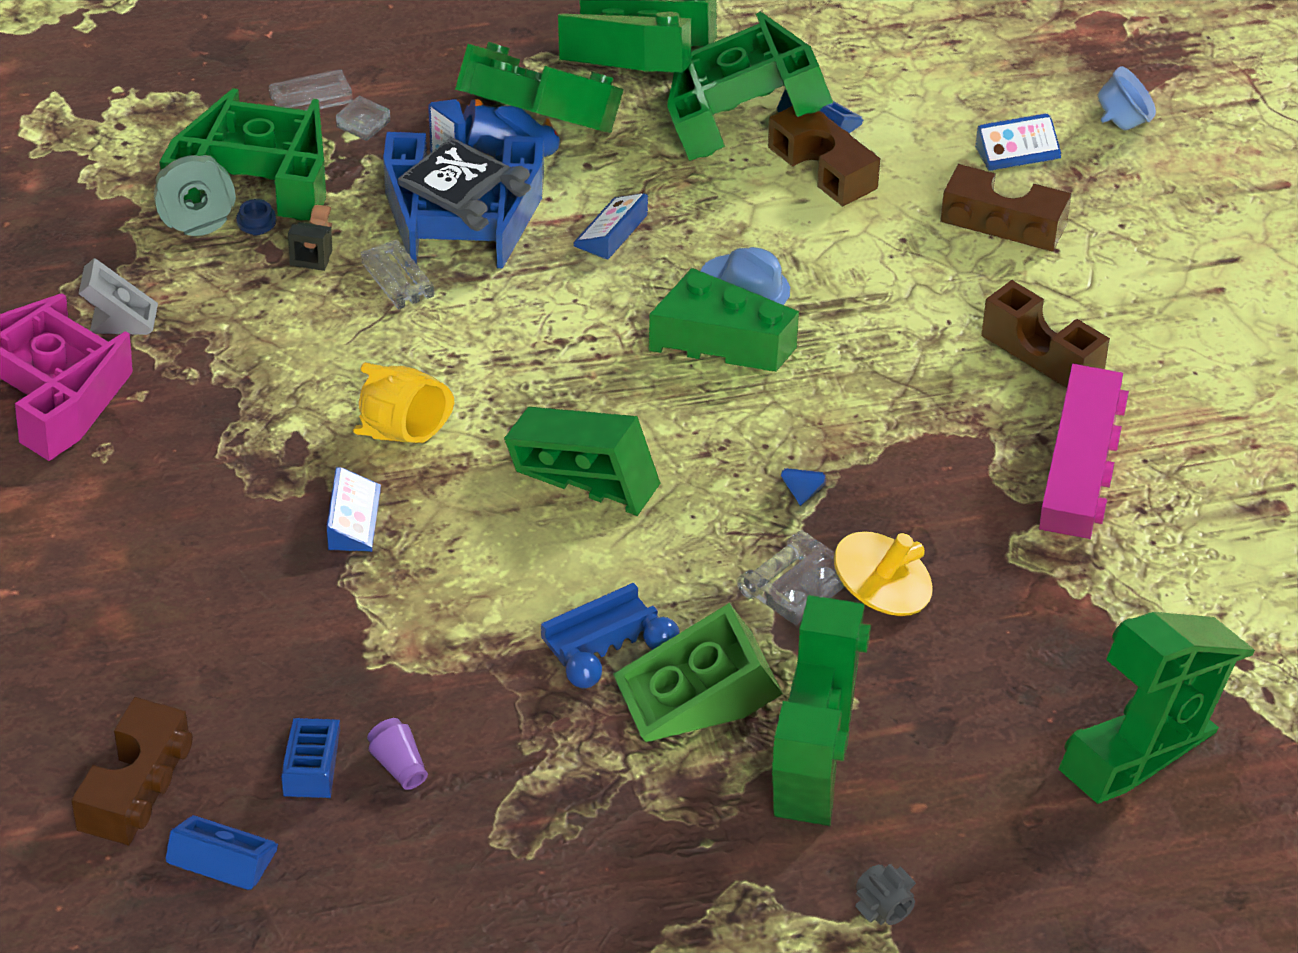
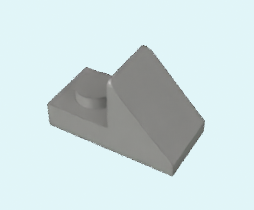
M96 258L84 266L78 294L95 306L90 328L91 332L95 334H121L126 331L130 334L148 335L153 331L158 306L156 301Z

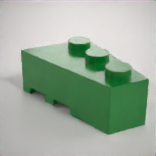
M691 268L649 314V351L662 353L663 347L687 351V357L700 359L702 353L725 357L726 364L777 372L797 348L799 311Z
M528 406L504 437L516 472L565 489L568 484L590 492L589 499L600 503L604 498L627 505L625 512L636 516L640 514L661 484L638 416Z

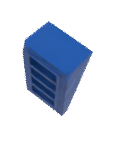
M293 718L281 777L283 796L331 798L340 720ZM301 743H320L325 745H301ZM299 755H323V757H321V756H299ZM298 766H320V768L298 767Z

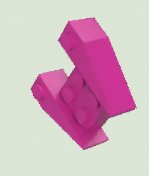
M62 293L0 314V379L27 395L15 403L19 443L50 461L82 439L133 373L130 333L124 331L111 341H106L68 318L66 295Z

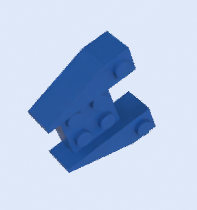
M387 132L383 157L385 194L410 264L417 265L420 239L496 241L497 268H503L542 200L544 137H504L502 163L510 167L523 166L528 169L530 176L524 182L530 184L531 190L525 195L518 197L511 193L502 182H499L478 199L487 206V212L482 217L488 219L489 224L480 231H474L458 215L398 184L399 177L427 156L426 133Z

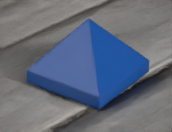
M789 468L782 470L781 477L800 506L826 485V476L823 472Z

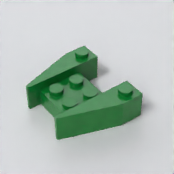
M580 0V14H558L559 60L641 71L682 73L691 64V46L703 47L717 39V0Z
M759 11L755 13L759 24L691 51V64L682 73L674 72L667 103L673 124L689 161L699 157H707L716 150L725 147L714 114L732 110L739 104L755 97L769 95L777 88L785 86L797 117L807 113H815L824 106L833 103L811 46Z
M491 42L487 43L486 49L467 44L455 87L456 90L537 114L612 133L624 91L622 88L612 86L614 78L591 72L590 79L548 66H544L543 73L519 67L520 59L508 56L510 49L508 47Z
M232 88L171 139L159 162L160 170H162L179 158L207 155L214 158L229 174H243L275 180L277 216L293 218L299 221L310 220L313 207L315 205H324L326 200L319 99H313L308 110L239 102V91ZM191 188L188 190V194L184 196V200L191 199L193 204H198L201 202L200 196L206 192L203 189Z
M808 595L799 633L798 661L789 700L782 703L774 737L772 764L774 817L826 826L831 825L837 760L844 761L848 746L859 652L867 653L871 625L863 623L864 604L813 595Z
M1150 612L1124 620L1113 633L1112 640L1114 642L1106 660L1138 686L1137 691L1126 704L1124 715L1087 729L1075 731L1065 743L1064 749L1066 752L1058 770L1097 804L1129 792L1217 733L1219 727L1210 720L1236 662L1253 656L1255 649L1215 617Z

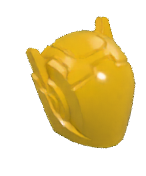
M366 362L361 365V371L368 374L369 377L362 386L359 399V412L361 413L359 417L362 424L354 427V434L372 436L373 439L424 443L442 428L451 415L454 407V395L448 386L436 378L406 366L388 367Z

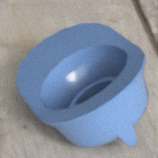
M1123 66L1118 67L1113 72V76L1097 94L1098 100L1105 111L1100 119L1101 122L1104 123L1111 120L1124 131L1145 122L1150 123L1156 115L1154 102L1144 85L1130 70Z
M738 248L732 251L730 255L713 258L701 268V271L782 305L790 297V286L787 279L782 275V268L777 257L762 248Z

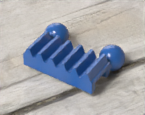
M634 582L541 623V638L563 666H566V676L569 682L578 688H590L597 684L601 678L602 665L600 660L594 655L595 652L603 657L611 645L616 650H619L626 638L634 643L642 631L644 632L645 643L653 650L680 633L677 624L672 619L658 617V611L654 606L647 608L638 597V587Z

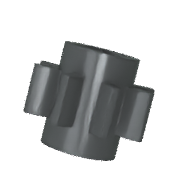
M881 864L875 865L865 871L856 884V894L861 900L855 907L869 923L876 920L880 925L884 922L888 925L897 924L909 915L915 905L914 894L910 889L916 882L902 867L895 869L891 864L886 868Z

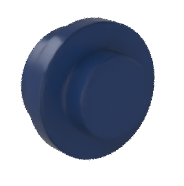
M251 199L244 202L236 216L238 228L252 235H261L274 228L277 221L276 213L271 208V205L262 199Z

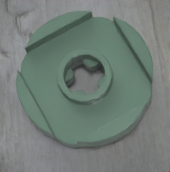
M186 156L179 158L167 165L166 168L160 170L156 176L154 202L157 212L167 226L184 231L185 235L202 236L216 231L227 221L226 216L231 212L232 206L234 208L236 194L231 177L226 169L211 156ZM189 189H203L206 192L200 196V203L193 204L191 199L184 200V196L188 194Z

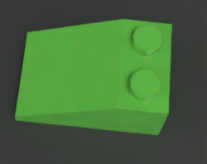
M730 603L613 674L638 731L645 742L745 718L783 695L752 631Z

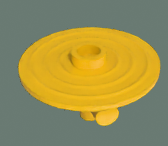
M856 532L843 538L836 547L834 565L837 575L847 590L870 608L889 615L909 616L923 610L931 599L932 581L926 567L920 560L925 553L924 547L920 542H913L909 535L900 533L894 540L879 533Z

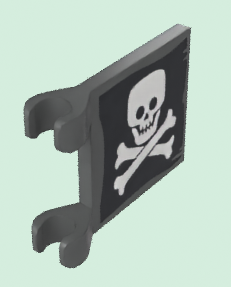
M452 137L398 178L400 186L458 215L474 231H480L489 224V220L482 217L487 212V206L478 199L499 182H502L511 193L518 197L525 195L531 190L530 184L524 182L530 176L528 169L523 166L510 167Z

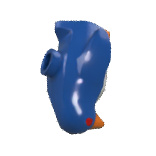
M473 99L463 113L466 128V145L486 153L500 162L503 160L505 136L544 137V158L553 155L559 148L560 139L558 133L553 129L550 119L546 118L543 125H541L521 108L514 106L489 107L483 105L481 100Z

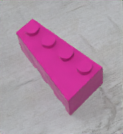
M1072 364L1042 504L1039 530L1091 539L1094 523L1103 524L1107 498H1101L1100 493L1102 486L1110 488L1115 462L1107 460L1109 451L1117 452L1122 426L1115 425L1117 415H1125L1129 391L1121 390L1122 372Z

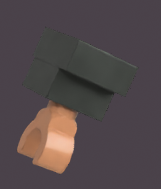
M315 205L309 223L298 222L297 225L292 224L288 232L290 266L325 271L332 253V223L328 222V216L331 212L330 206Z

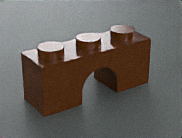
M793 106L769 117L768 148L792 167L807 160H818L817 187L842 207L878 189L881 158L852 137L849 132L843 130L830 120L823 112L817 111L797 117Z
M962 164L957 165L943 192L940 222L1054 252L1068 222L1072 193L1033 183L1031 190L1025 196L1007 198L994 191L996 173Z
M1009 281L986 298L981 336L1065 388L1068 387L1072 364L1105 369L1109 337L1079 319H1075L1059 333L1054 332L1048 326L1043 316L1044 299L1017 282Z
M138 697L133 698L114 729L118 759L131 765L117 770L92 765L71 800L77 831L128 846L138 829H144L148 824L155 800L159 794H164L168 790L175 766L180 759L187 757L193 741V735L188 730L186 711Z

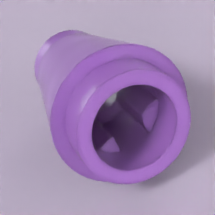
M390 718L380 722L369 732L367 737L370 743L369 752L402 785L403 789H413L426 780L428 773L424 768L411 729L407 724H402L398 718Z

